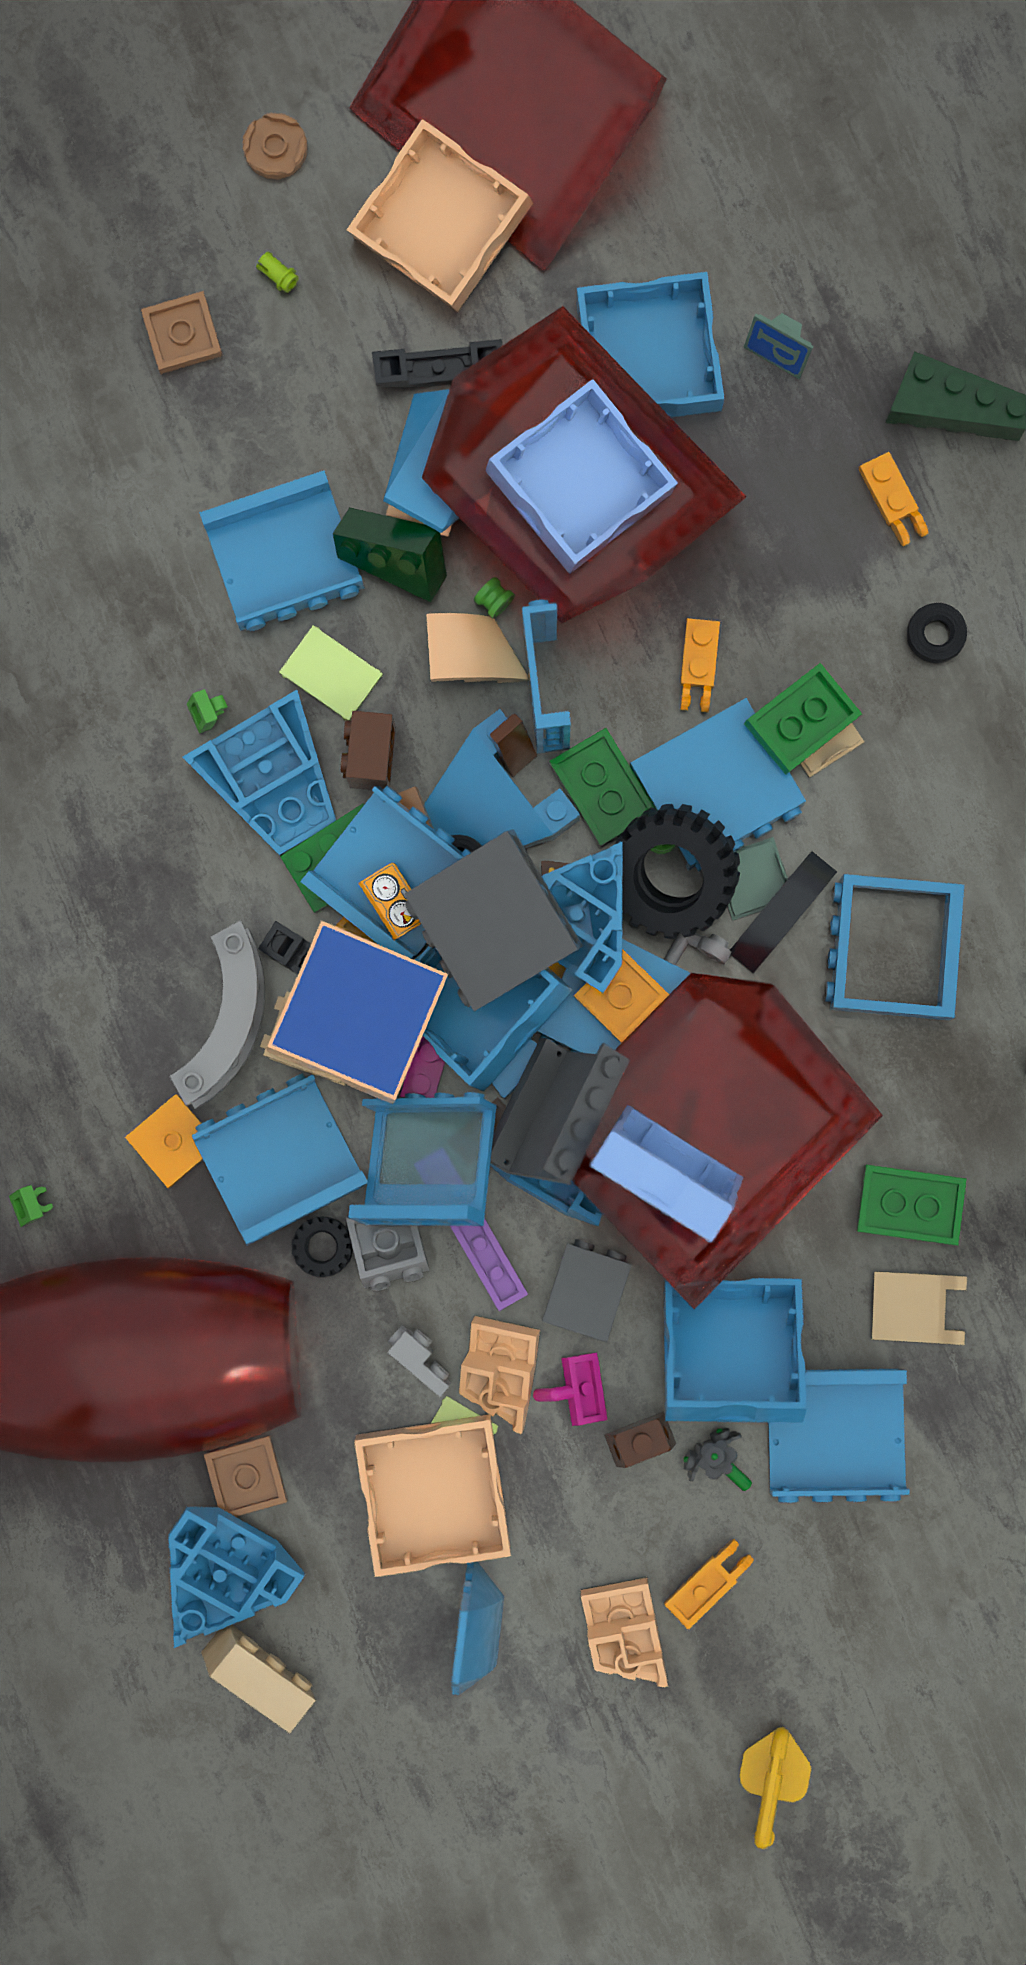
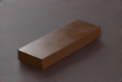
M512 714L489 735L505 770L512 777L537 757L524 723L516 714Z

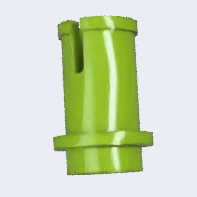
M270 252L264 253L258 260L259 263L256 265V268L274 281L279 291L289 292L295 287L299 279L295 269H288Z

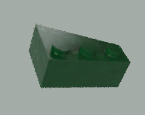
M349 507L333 532L337 558L428 602H432L447 577L440 532L425 524Z

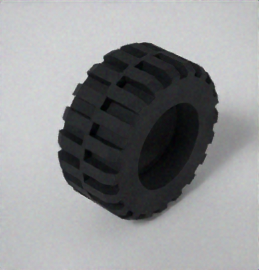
M664 804L659 810L655 808L648 809L639 818L636 817L632 820L615 842L616 844L623 842V915L627 912L632 917L629 923L636 928L639 924L647 927L646 933L652 936H656L658 931L664 932L666 939H675L678 933H682V936L686 938L694 936L698 929L704 931L711 927L714 920L719 919L726 910L739 883L740 872L737 871V868L740 865L739 853L733 852L736 844L732 836H724L722 832L725 826L719 820L713 824L707 819L710 813L702 809L699 814L691 812V805L682 804L679 809H674L673 804ZM665 844L676 845L689 851L697 859L703 871L704 881L700 890L696 894L687 897H673L659 891L650 882L645 872L644 859L648 851L655 846Z

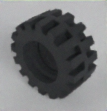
M325 1216L305 1221L296 1230L291 1244L292 1255L298 1267L305 1273L316 1277L332 1276L343 1270L351 1259L353 1250L347 1228L338 1220ZM319 1232L330 1234L336 1242V1252L327 1261L314 1259L308 1250L310 1239Z

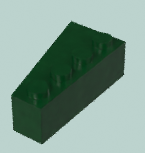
M914 351L885 423L896 425L897 423L912 424L913 427L918 428L934 427L946 429L948 432L959 433V431L976 433L977 436L1019 441L1026 430V395Z

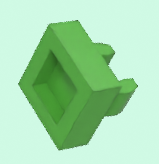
M205 689L193 693L187 702V707L199 734L211 730L218 720L217 716L224 714L223 709L228 707L223 695L209 700Z
M29 1185L9 1195L20 1227L35 1222L53 1208L52 1203L41 1206L37 1201V1196L47 1191L45 1187H38L33 1190L32 1185Z

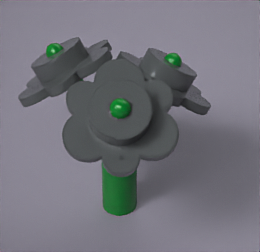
M718 1428L710 1433L711 1439L704 1441L703 1446L700 1443H696L694 1450H688L683 1460L684 1470H688L687 1476L689 1481H694L696 1472L700 1467L706 1470V1475L710 1479L716 1480L723 1473L742 1491H746L751 1487L752 1481L733 1464L737 1459L736 1450L727 1445L731 1441L741 1438V1433L736 1431L730 1432L729 1428Z

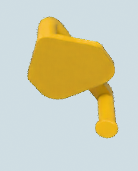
M784 1727L777 1728L749 1747L743 1754L740 1771L741 1784L749 1793L762 1796L757 1828L754 1835L755 1845L759 1849H766L775 1840L772 1830L778 1800L796 1802L802 1799L808 1790L811 1765L790 1732Z

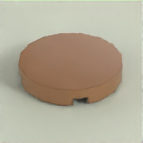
M269 113L263 115V118L257 121L254 120L248 126L243 136V152L247 164L255 173L267 179H282L291 176L301 168L307 157L308 144L303 129L295 119L285 114Z

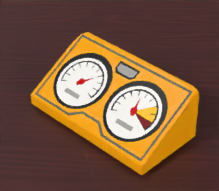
M395 863L388 864L359 882L360 887L394 940L421 925L420 920H415L405 906V902L408 900L404 894L410 891L411 888Z

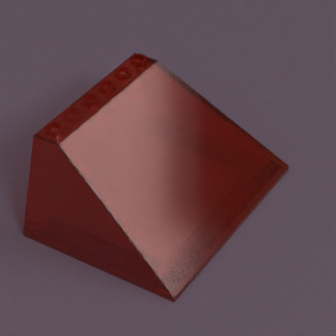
M413 0L349 109L400 151L423 119L460 145L473 160L492 168L527 193L533 204L507 241L545 271L656 106L667 78L573 0Z
M564 306L453 379L422 475V479L538 600H548L549 604H557V619L561 624L646 582L746 498V495ZM593 379L623 415L632 433L651 449L678 484L669 497L569 574L485 470L492 456L526 430L542 423L558 405Z
M690 973L615 1049V1051L630 1061L572 1180L675 1291L695 1309L883 1115L775 985L766 982ZM627 1104L690 1145L743 1176L741 1186L736 1193L737 1200L735 1206L712 1242L590 1166Z

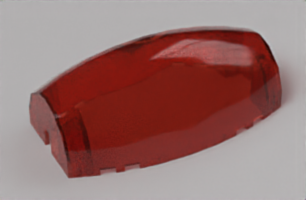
M137 1257L82 1262L35 1272L1 1283L0 1450L43 1459L76 1462H133L176 1457L227 1446L260 1435L301 1417L299 1362L295 1358L297 1325L294 1281L260 1270L222 1262L173 1257Z

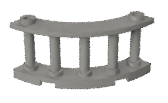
M241 920L211 936L220 959L223 975L222 1003L214 1029L194 1058L180 1070L170 1075L185 1105L188 1106L192 1103L196 1110L211 1101L228 1086L240 1068L246 1063L261 1029L266 996L263 965L250 930L244 928Z

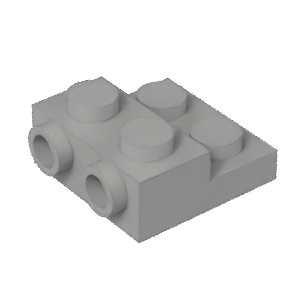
M346 1218L360 1280L364 1288L371 1287L373 1291L384 1290L391 1285L390 1281L403 1278L406 1282L416 1281L423 1277V1272L429 1271L418 1226L364 1225Z
M400 1326L388 1341L392 1345L388 1353L441 1397L451 1384L447 1379L450 1373L436 1361L431 1365L426 1362L427 1358L434 1351L429 1346L433 1341L418 1328L412 1332L405 1326Z

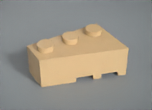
M233 1624L218 1630L201 1651L209 1676L289 1733H291L316 1701L310 1689L312 1684L304 1676L297 1672L295 1675L285 1668V1664L273 1654H268Z

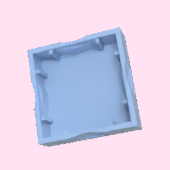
M593 379L558 405L542 423L526 430L492 456L485 470L569 574L669 497L678 484L651 449L632 433L623 415Z
M628 1104L590 1165L710 1242L713 1241L733 1210L737 1200L736 1193L743 1180V1176L682 1140Z

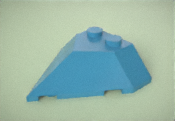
M623 842L542 875L546 885L583 947L561 959L558 963L602 993L605 992L622 966Z
M187 1507L168 1536L174 1648L186 1644L187 1639L202 1633L208 1635L252 1617L256 1611L271 1605L276 1607L286 1603L304 1578L305 1572L276 1539L219 1507Z

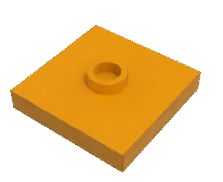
M622 949V966L605 992H600L586 982L574 995V998L616 1039L623 1043L669 994Z
M178 1094L171 1097L125 1137L167 1188H171L203 1160L192 1138V1135L197 1133L195 1127L200 1125L201 1121L185 1105Z

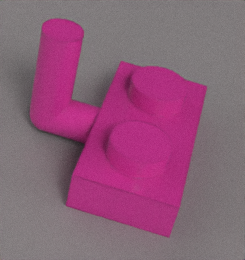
M423 1036L407 1071L400 1097L405 1098V1094L415 1093L424 1095L425 1098H434V1094L437 1093L445 1061L437 1055L433 1046Z
M597 1352L562 1358L566 1386L538 1388L533 1393V1397L537 1402H553L568 1399L572 1426L608 1420Z

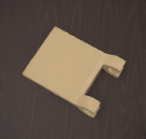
M874 1272L872 1339L964 1345L965 1331L945 1330L946 1289L967 1290V1277Z

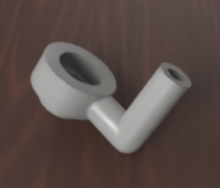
M679 933L664 960L676 965L688 944L721 964L726 963L732 952L727 949L729 943L713 933L710 938L697 933L694 936L684 938L682 933Z

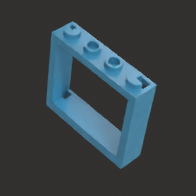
M843 874L840 878V883L835 882L833 902H838L837 916L832 915L830 924V935H835V949L829 948L827 963L828 968L833 969L832 982L827 981L825 989L826 1001L830 1002V1010L939 1020L955 1018L964 884ZM853 887L945 895L937 1006L844 998Z

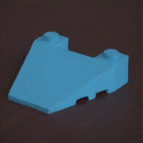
M501 709L473 728L424 804L435 831L440 827L450 835H466L478 841L482 846L514 829L524 848L554 840L580 820V814L560 788L533 808L497 761L500 757L489 736L492 731L507 719Z

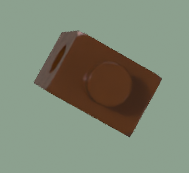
M664 1411L604 1434L615 1465L621 1468H627L669 1452L676 1444L669 1423L665 1421Z

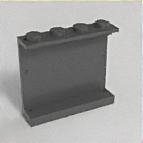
M514 829L504 832L404 894L408 900L405 902V906L409 914L415 920H420L425 929L422 932L424 939L432 949H437L442 957L440 965L443 971L448 974L449 978L454 977L460 987L457 992L465 1006H471L473 1011L480 1009L583 947Z
M540 1038L493 1133L490 1163L509 1174L570 1185L630 1060L604 1043H601L597 1054L566 1051L551 1040Z

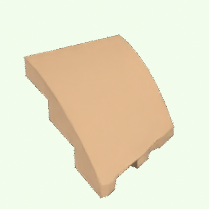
M464 613L427 614L431 682L464 680V682L497 680L498 683L528 681L526 671L495 619H492L490 616Z
M475 1316L471 1322L469 1352L461 1365L459 1394L472 1403L479 1404L491 1416L497 1414L513 1425L512 1430L514 1432L522 1434L534 1380L540 1330Z
M642 1578L581 1590V1600L588 1627V1643L594 1670L607 1674H619L623 1678L631 1680L640 1678L656 1682L659 1687H668L648 1579Z

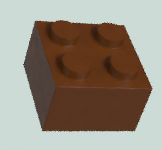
M352 711L351 720H345L344 740H346V746H349L348 753H342L341 773H343V778L347 779L350 788L372 790L374 786H380L383 789L386 785L390 787L396 732L393 714Z

